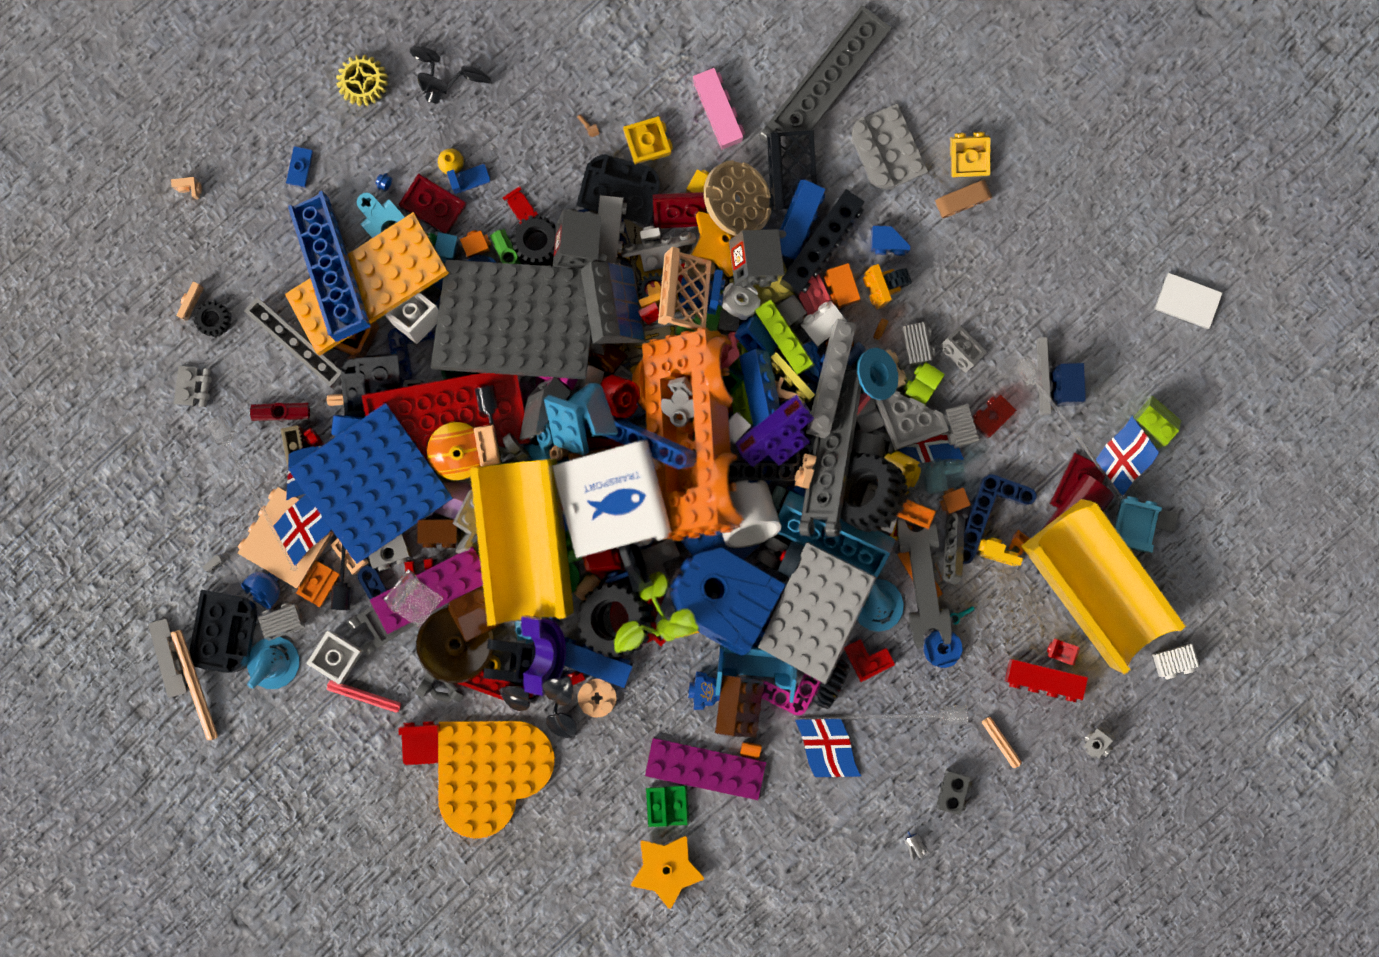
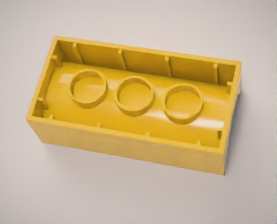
M557 458L470 468L488 626L521 620V616L525 615L540 618L557 617V619H561L574 613L562 502L552 466L557 465Z
M1081 499L1021 545L1107 664L1124 675L1131 670L1129 663L1132 658L1145 645L1161 635L1172 631H1181L1186 627L1095 502Z

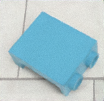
M1127 496V499H1121L1114 527L1129 549L1152 553L1154 545H1152L1158 514L1161 512L1162 507H1158L1157 503L1152 501H1146V503L1138 502V498Z

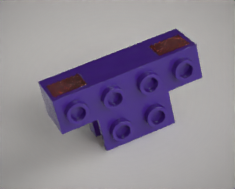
M796 394L735 443L741 455L752 466L756 465L767 455L780 466L810 442L804 436L805 432L802 428L812 421L814 417L808 406Z

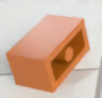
M849 263L826 271L824 281L826 286L831 288L832 294H830V299L834 305L836 304L837 309L860 301Z

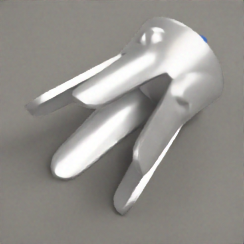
M908 831L910 837L904 839L908 846L911 861L913 862L916 858L915 852L919 858H922L926 852H930L922 844L918 833L911 836Z

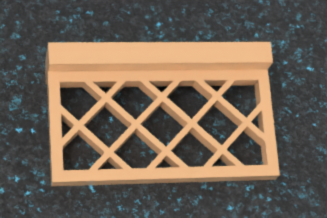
M672 246L664 254L658 323L663 325L671 323L696 331L698 328H706L711 261L679 252L680 248ZM680 259L685 260L689 267L683 269L679 263ZM695 265H704L705 272L701 274ZM690 268L697 276L694 280H691L686 273ZM681 274L687 282L683 287L678 281V276ZM698 279L703 285L702 291H699L694 284ZM688 286L696 294L691 298L684 289ZM678 292H681L686 300L682 304L676 298ZM696 297L702 303V307L699 309L692 301ZM686 303H688L694 311L690 315H688L686 310L683 308V305H685ZM677 309L684 316L683 320L674 318ZM696 314L698 316L700 325L693 322L691 319L693 315Z

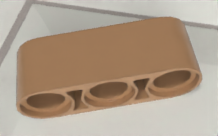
M982 180L936 199L935 203L942 219L984 203L993 197L986 181Z

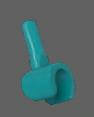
M972 606L960 613H951L950 617L957 615L959 618L958 621L952 624H958L962 617L975 611L974 607Z

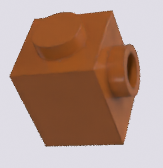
M954 487L943 491L944 495L940 496L941 501H939L942 512L946 511V514L970 506L964 487L955 490Z

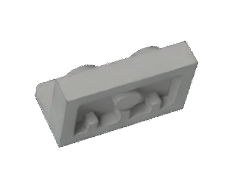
M961 326L939 346L965 373L987 353Z

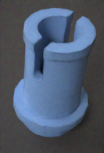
M860 342L854 343V347L849 353L847 364L850 366L866 351V348Z

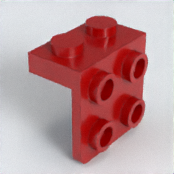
M425 721L423 725H415V722L403 723V726L398 728L399 735L402 736L403 764L438 763V733L440 732V724H435L434 721Z

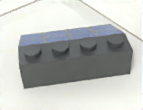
M590 262L583 267L581 274L593 344L646 342L643 320L638 312L641 308L634 268L611 262Z

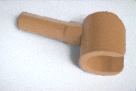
M581 114L578 115L577 118L582 122L590 137L600 134L596 124L590 126Z

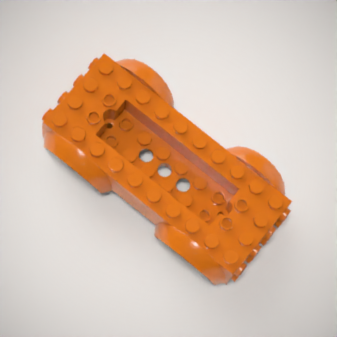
M698 328L696 332H681L679 336L668 335L662 340L651 339L649 343L642 344L643 358L635 367L632 375V382H635L640 389V399H637V402L646 411L647 430L691 450L696 449L697 462L694 466L678 469L652 457L671 528V533H668L669 537L664 539H672L673 541H682L687 536L688 538H699L700 534L705 536L716 535L717 531L730 533L732 529L740 528L743 520V514L735 509L729 492L737 490V488H734L737 487L735 483L728 484L729 465L731 461L737 460V456L730 451L728 407L733 402V397L728 393L722 376L729 375V369L727 367L721 369L720 367L722 348L725 344L732 345V342L726 335L720 334L719 331H709L708 328ZM686 377L693 389V395L689 396V400L693 399L694 421L690 422L689 418L685 426L676 427L671 423L670 417L663 413L661 400L672 399L674 393L668 386L670 380ZM677 414V418L682 420L683 415ZM694 432L696 438L695 440H693L692 438Z

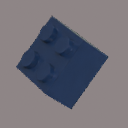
M1084 363L1060 364L1055 367L1054 371L1051 372V380L1055 385V390L1052 391V399L1055 402V406H1078L1086 402Z

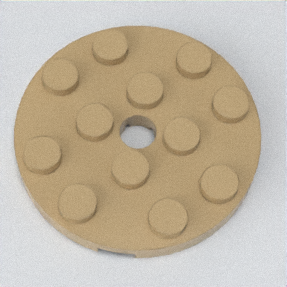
M730 160L721 163L711 170L704 184V201L707 212L717 226L725 232L736 236L742 230H761L768 222L771 214V208H769L771 194L764 178L755 168L745 162L739 163ZM736 194L740 197V203L738 201L735 202Z

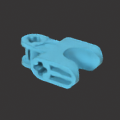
M363 193L357 198L358 208L367 217L360 225L372 238L383 232L386 225L397 223L405 218L389 199L381 205L370 193ZM365 201L370 202L371 206H370V207L365 206V203H364V202H365Z

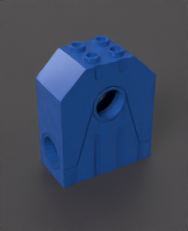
M723 548L695 554L691 558L688 557L679 568L681 574H678L670 585L672 588L670 596L675 612L682 609L690 610L699 627V633L739 656L749 653L785 584ZM705 582H711L717 587L718 597L716 600L706 596L703 589Z

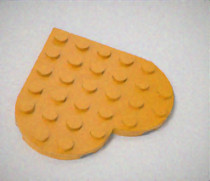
M523 721L438 722L440 724V732L438 733V802L441 815L446 824L462 836L476 839L492 836L502 830L512 818L516 807V799L527 798L536 794L549 781L555 765L552 743L537 726Z

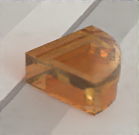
M884 318L880 320L873 335L874 339L878 341L881 339L889 322Z

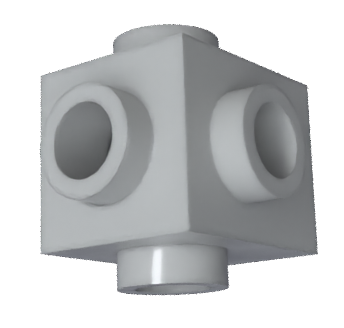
M1100 726L1094 733L1090 731L1084 739L1086 744L1083 747L1087 749L1086 752L1093 758H1101L1103 755L1107 757L1113 749L1111 745L1116 738Z

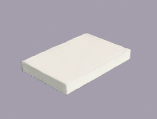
M1168 273L1155 310L1209 329L1222 292Z

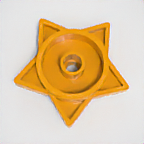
M698 212L696 219L700 237L691 255L715 263L728 278H731L733 276L729 240L734 235L725 232L717 226L708 213Z
M683 836L666 845L646 840L640 841L643 865L631 882V886L655 891L668 909L672 908L682 888L704 880V876L688 860L687 836ZM669 867L670 873L664 874L663 868Z

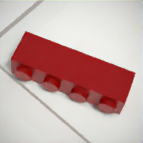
M1009 659L1004 681L1009 682V687L1020 689L1021 686L1028 687L1030 692L1039 694V691L1042 690L1047 692L1046 696L1058 698V695L1066 696L1065 700L1077 703V699L1083 700L1088 677Z

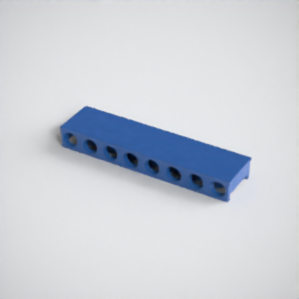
M320 191L319 195L295 206L288 205L328 335L335 342H338L371 327L329 197L323 191Z

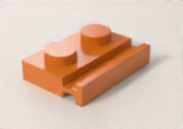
M315 560L296 594L321 608L340 574Z

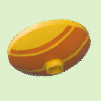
M461 422L447 423L439 427L430 437L427 446L428 460L431 467L440 476L450 480H462L471 476L470 468L481 466L474 428ZM459 450L460 455L454 456L453 451Z

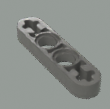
M955 512L951 513L946 520L943 573L944 580L954 585L960 582L963 574L965 518Z

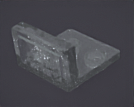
M409 569L384 598L391 610L417 627L424 623L443 599L440 594L419 581L416 575Z

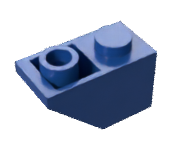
M872 226L870 252H875V255H886V252L894 253L895 256H905V253H909L910 245L892 226Z

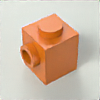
M473 230L467 233L466 237L460 239L468 259L475 255L490 252L488 247L491 245L487 234L483 235L482 231Z

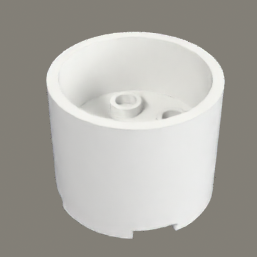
M748 480L735 483L737 487L734 488H737V490L729 492L735 509L743 514V520L740 528L732 529L730 533H722L725 544L732 548H744L760 544L774 537L780 531L781 524L768 484L763 480H759L758 483H748Z

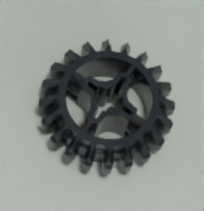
M838 660L828 683L825 684L820 681L813 696V702L817 706L829 709L835 702L850 669V665L846 661Z

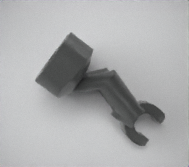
M508 433L503 437L505 447L499 446L500 454L507 452L514 454V457L502 462V464L533 461L529 452L521 446L512 433Z
M428 673L415 692L416 695L422 698L430 692L433 699L448 703L452 699L460 702L463 698V694L457 691L459 685L456 683L444 682L450 689L449 692H437L433 686V681L437 679Z

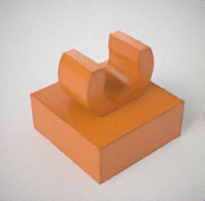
M1017 530L1011 540L1009 549L1012 550L1014 546H1017L1020 549L1018 551V556H1020L1024 551L1021 545L1031 538Z

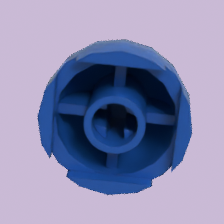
M254 572L241 583L243 590L247 594L250 592L253 596L252 599L267 609L271 608L280 596V587L277 583L278 578L270 572L268 574Z

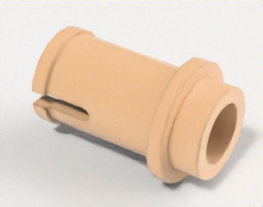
M553 446L550 450V457L552 459L557 458V461H560L562 458L568 457V454L572 452L568 453L569 450Z

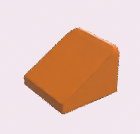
M743 741L740 756L758 759L762 746Z

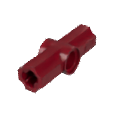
M278 402L274 404H251L250 407L251 421L310 419L311 415L310 403ZM283 407L285 412L281 417H278L276 411L278 408Z

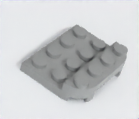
M898 104L865 118L863 116L854 124L851 142L857 150L871 184L878 188L889 190L928 173Z

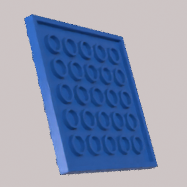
M384 403L288 469L356 564L414 526L417 520L424 519L453 499L387 403Z

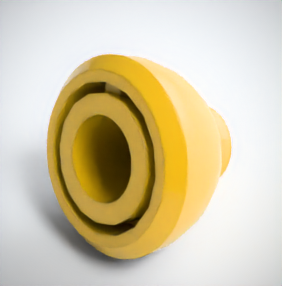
M448 148L439 154L438 166L443 173L447 174V171L453 169L455 173H458L463 168L464 158L458 150Z

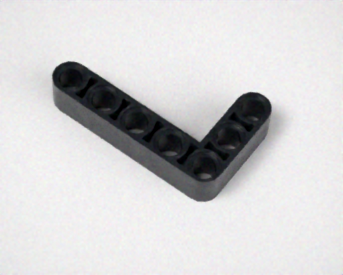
M805 425L803 427L805 430L804 436L810 442L802 447L804 449L803 455L800 456L799 450L789 458V461L783 462L780 466L775 461H760L754 466L748 461H731L729 465L731 466V472L728 474V479L795 481L796 472L803 465L804 455H812L814 435L806 433L808 425ZM748 466L749 473L745 475L744 470ZM766 466V467H767V473H766L765 475H763V472H762V471H763V468ZM785 467V473L781 475V469Z

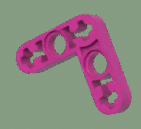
M804 673L795 691L793 703H789V692L764 681L768 690L772 691V688H775L776 691L772 695V700L768 699L770 696L768 693H763L762 699L794 715H802L806 712L820 681L813 678L814 681H817L814 685L811 681L805 680L806 676L808 678L811 676ZM804 684H810L812 687V692L808 695L801 692V687ZM780 692L786 695V701L781 704L775 700L776 694ZM799 693L802 697L808 698L807 702L802 701L801 706L803 710L795 712L793 704L799 702L800 698L796 697Z

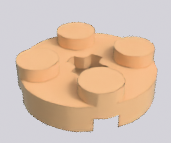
M601 679L589 680L581 687L578 693V703L582 711L596 718L610 713L617 700L616 691L613 686ZM596 692L599 693V696H603V700H600L599 704L592 700V696H595Z

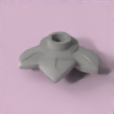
M682 388L674 392L671 400H661V409L664 414L670 417V421L674 426L683 427L688 423L689 418L694 417L693 399L689 400L688 394ZM677 414H682L683 419L679 420Z

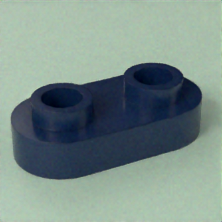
M365 566L359 570L358 579L369 599L376 597V589H379L381 594L387 591L376 569H372L371 566ZM368 572L372 574L369 580L366 579V573Z

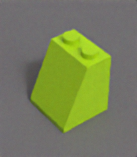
M1150 396L1133 416L1157 449L1168 445L1180 430L1181 419L1154 396Z

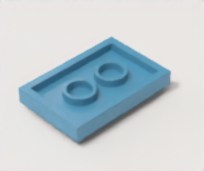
M548 395L544 402L554 445L585 456L589 452L580 406Z

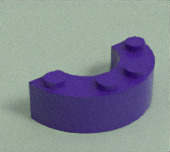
M525 615L521 616L522 636L533 639L536 651L533 664L529 670L524 672V692L543 696L545 695L543 691L544 682L549 679L560 678L566 659L565 637L556 622L550 619Z

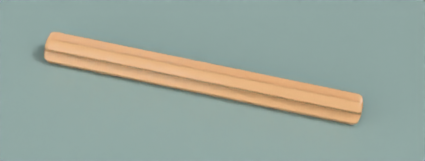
M181 630L173 631L171 637L206 739L213 740L218 737L186 641Z

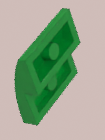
M687 785L646 788L648 827L690 824Z

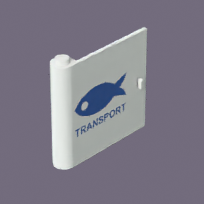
M647 440L552 466L576 558L652 537H657V540L669 537L668 533H671V528Z

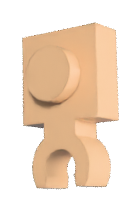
M804 455L802 467L800 466L795 475L796 486L809 489L816 456Z

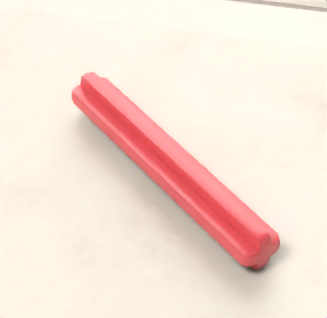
M333 680L328 682L327 690L396 713L400 711V702L345 684H338Z

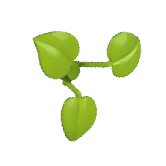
M656 572L651 574L650 577L653 585L638 592L643 600H650L652 598L661 615L662 620L657 623V630L644 625L639 627L636 621L624 624L618 630L615 637L614 647L617 653L638 647L645 637L643 630L654 633L657 637L661 635L666 641H672L675 638L700 631L693 613L688 609L675 612L671 616V621L665 617L656 600V597L663 596L668 588V581L663 573Z

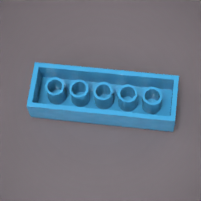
M789 491L778 514L781 529L777 534L803 546L806 543H811L849 564L878 577L891 553L895 542L894 538L879 531L865 532L859 530L841 519V533L838 537L826 535L825 526L827 519H814V534L812 536L801 535L799 524L805 497Z

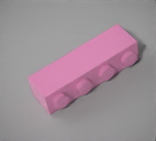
M715 68L693 76V83L721 150L743 142L745 132L742 125H738L735 119L738 116L735 108L730 107L728 102L730 96L727 89L723 90L721 83H723L721 74L719 72L716 73Z

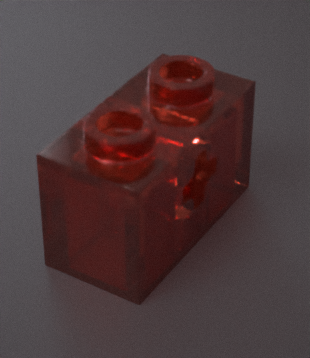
M1001 394L997 397L993 395L986 402L988 406L983 411L979 409L972 416L976 429L986 439L990 438L1017 411ZM995 412V418L990 419V413Z

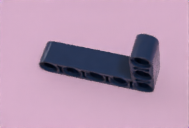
M992 474L982 478L964 528V550L969 553V559L963 561V565L971 563L975 557L996 496L1026 506L1034 503L1036 500V492L1032 488ZM988 478L992 479L995 483L992 489L986 486ZM1005 485L1012 487L1013 492L1011 495L1005 494ZM1024 491L1028 492L1031 496L1029 502H1025L1022 499ZM982 496L988 499L986 507L981 506L979 503V499ZM975 514L980 515L982 518L980 525H976L973 522ZM969 532H972L976 537L973 543L968 542L966 539Z

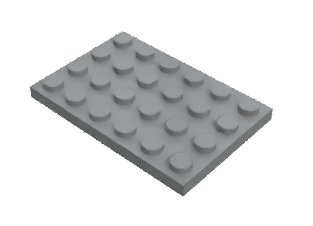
M806 543L801 553V561L795 573H792L758 648L826 684L832 675L877 577L811 543Z

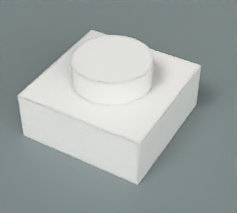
M649 226L643 228L644 231H640L642 242L660 239L659 228Z

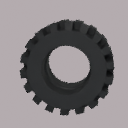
M536 215V218H533V216H528V220L522 219V223L515 226L516 231L513 230V248L517 256L525 264L540 266L545 264L546 266L550 260L553 262L555 224L546 217L541 218V216ZM542 232L548 238L546 245L537 251L528 249L526 246L527 238L532 233Z

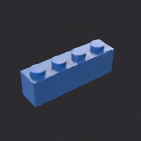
M800 180L780 227V230L786 232V237L780 239L782 256L795 260L802 251L803 241L808 238L811 231L809 229L811 222H814L817 218L818 212L816 210L825 199V188L807 180Z
M754 349L739 356L753 428L780 408L769 351L763 349Z
M565 637L566 659L564 666L625 688L633 667L629 664V660L619 657V660L603 656V654H597L593 652L594 648H588L584 643L581 647L575 644L576 640Z

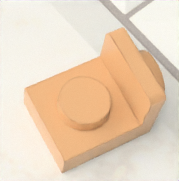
M196 178L171 179L172 188L180 193L189 192L191 189L192 197L200 199L202 185Z

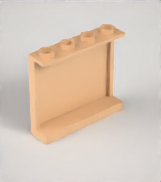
M277 487V489L271 491L268 497L270 499L268 504L260 509L258 513L260 517L257 522L251 524L248 530L250 532L248 537L240 542L238 554L299 589L315 560L320 558L334 532L331 530L326 537L312 547L300 562L294 566L273 526L300 499L293 497L286 501V491Z

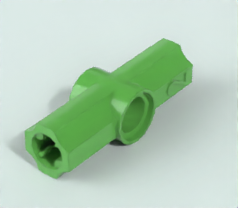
M505 229L498 230L490 235L502 263H507L504 261L505 256L512 254L514 255V260L507 264H521Z

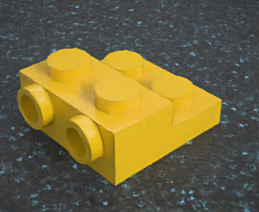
M659 116L623 127L634 164L670 156L673 146L671 140L666 137L665 132H667L665 122L661 121Z
M974 132L973 136H966V133H955L954 137H950L952 177L990 175V137L985 135V132Z
M993 537L987 540H980L977 549L979 551L978 556L1014 567L1021 566L1023 558L1018 557L1016 552L1005 551L1006 545L1001 544L1002 540Z

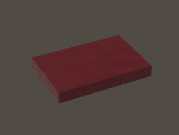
M419 173L398 204L399 207L409 213L413 212L417 218L444 234H449L467 205L465 201Z
M704 192L653 194L655 228L698 227L696 214L698 212L708 213L704 201Z
M1073 453L1049 504L1058 508L1083 474H1087L1103 483L1106 473L1099 464L1077 453Z

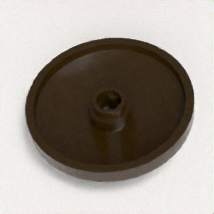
M444 608L429 616L421 625L416 639V652L424 670L435 679L446 683H463L476 678L484 671V668H487L494 651L487 649L488 639L494 640L490 630L466 642L448 608Z

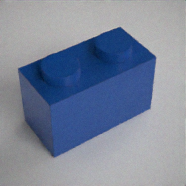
M756 315L742 321L735 334V337L748 352L754 349L768 350L771 357L778 346L765 325Z

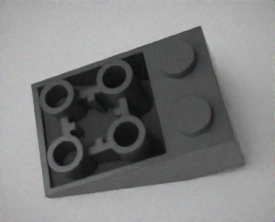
M556 377L538 384L527 397L519 438L521 441L527 438L531 439L536 434L540 435L546 429L545 424L549 420L544 399L548 395L568 402L567 397L571 392Z

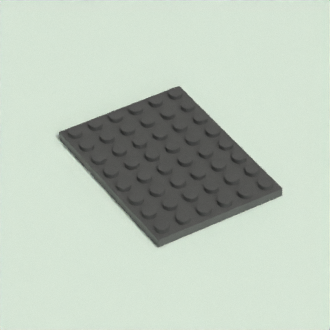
M446 260L445 267L449 274L443 277L431 362L432 369L586 379L591 329L581 274L582 268Z

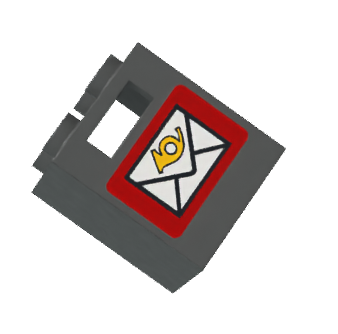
M575 209L562 211L556 224L554 267L583 268L590 262H605L607 260L605 254L599 253L602 215H596L595 212L591 211L585 213L577 212Z
M742 230L729 240L734 285H741L742 288H749L759 284V287H768L772 282L778 281V278L784 275L780 239L786 237L784 230Z

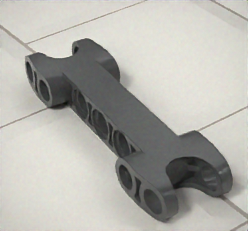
M898 517L897 541L899 552H909L918 612L909 613L910 629L917 649L923 648L924 634L931 628L939 631L944 645L951 644L950 614L948 607L939 608L930 552V549L939 548L934 518L929 529L923 527L920 532H913L908 528L905 520Z

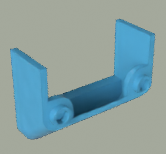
M590 383L568 398V402L580 406L583 421L588 419L593 435L618 434L600 384ZM548 421L545 424L546 429L540 435H537L544 459H552L550 457V450L555 446ZM562 458L560 461H557V465L568 462L569 458Z
M757 637L750 652L743 656H739L720 645L716 695L719 696L722 675L736 676L737 674L772 677L775 678V685L777 687L790 690L789 703H793L797 668L758 648L762 640Z

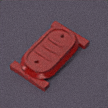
M519 186L502 198L504 201L507 200L509 207L521 224L522 219L528 220V216H533L534 218L539 214L537 211L534 212L524 194L519 192L522 190Z

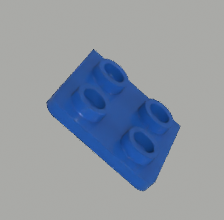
M715 270L713 281L709 283L708 314L715 315L717 306L722 305L723 294H720V290H724L725 279H722L723 271ZM684 277L681 282L682 287L687 284ZM695 281V286L698 288L699 291H702V283L700 281ZM690 286L684 288L690 298L696 295ZM680 292L679 302L682 304L686 300ZM698 297L692 300L698 309L702 307ZM688 303L683 305L684 309L691 308Z

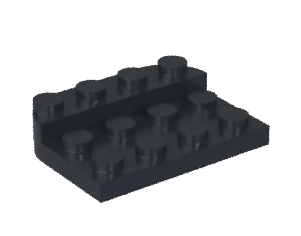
M605 154L593 158L586 166L576 206L598 212L600 195L623 198L624 203H627L626 215L622 214V219L650 226L654 212L653 194H658L661 187L659 175L650 166L639 163L634 164V162Z
M398 353L365 356L354 354L344 360L341 368V383L345 416L361 418L366 416L362 395L401 388Z
M208 590L200 591L189 650L194 667L223 673H234L245 669L250 657L257 620V606L254 602L243 596Z

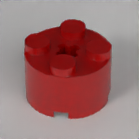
M610 375L601 382L600 385L603 388L613 416L628 418L637 410L638 405L636 403L637 399H640V389L635 382L616 375Z

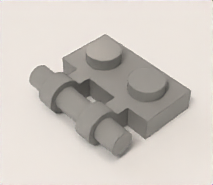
M178 366L174 404L195 406V399H200L199 407H206L207 400L210 398L208 391L209 383L212 382V377H210L211 369H203V376H198L199 368ZM197 382H202L200 393H196Z

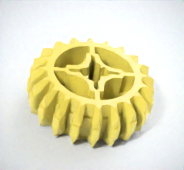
M356 55L355 61L349 57V64L343 62L345 69L339 68L338 70L342 75L336 76L337 80L340 81L337 83V87L341 88L339 90L340 94L344 95L345 100L350 99L351 104L357 101L358 106H361L362 102L369 106L370 100L375 104L376 100L374 98L378 97V99H381L380 92L386 93V89L382 86H388V82L385 81L388 78V75L384 73L385 68L380 67V61L375 62L374 57H370L368 60L366 55H363L362 59H360L359 55ZM363 67L374 70L376 74L365 73ZM356 70V74L353 77H349ZM362 76L365 78L363 86L359 82ZM375 84L374 88L368 92L369 86ZM348 87L360 88L362 94L354 93Z

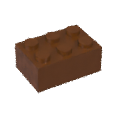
M722 675L715 728L716 734L757 738L764 680Z

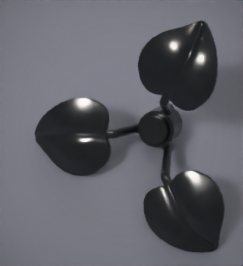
M410 47L409 51L414 58L431 64L430 74L419 73L417 76L421 90L424 94L426 93L425 99L431 103L438 104L442 94H446L447 90L461 75L471 81L492 85L490 78L483 71L473 66H462V71H459L447 85L444 81L434 77L435 62H440V56L429 48Z
M568 676L546 680L543 684V691L547 698L552 701L555 700L554 715L547 716L546 724L555 735L563 738H573L577 731L575 720L568 714L557 713L558 704L562 706L569 705L573 699L571 678ZM519 686L500 688V694L506 704L517 711L527 710L530 707L529 702H533L541 696L536 694L529 698L530 694L524 692V688Z

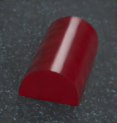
M1083 474L1043 528L1081 499L1095 502L1101 511L1104 512L1115 495L1093 477Z

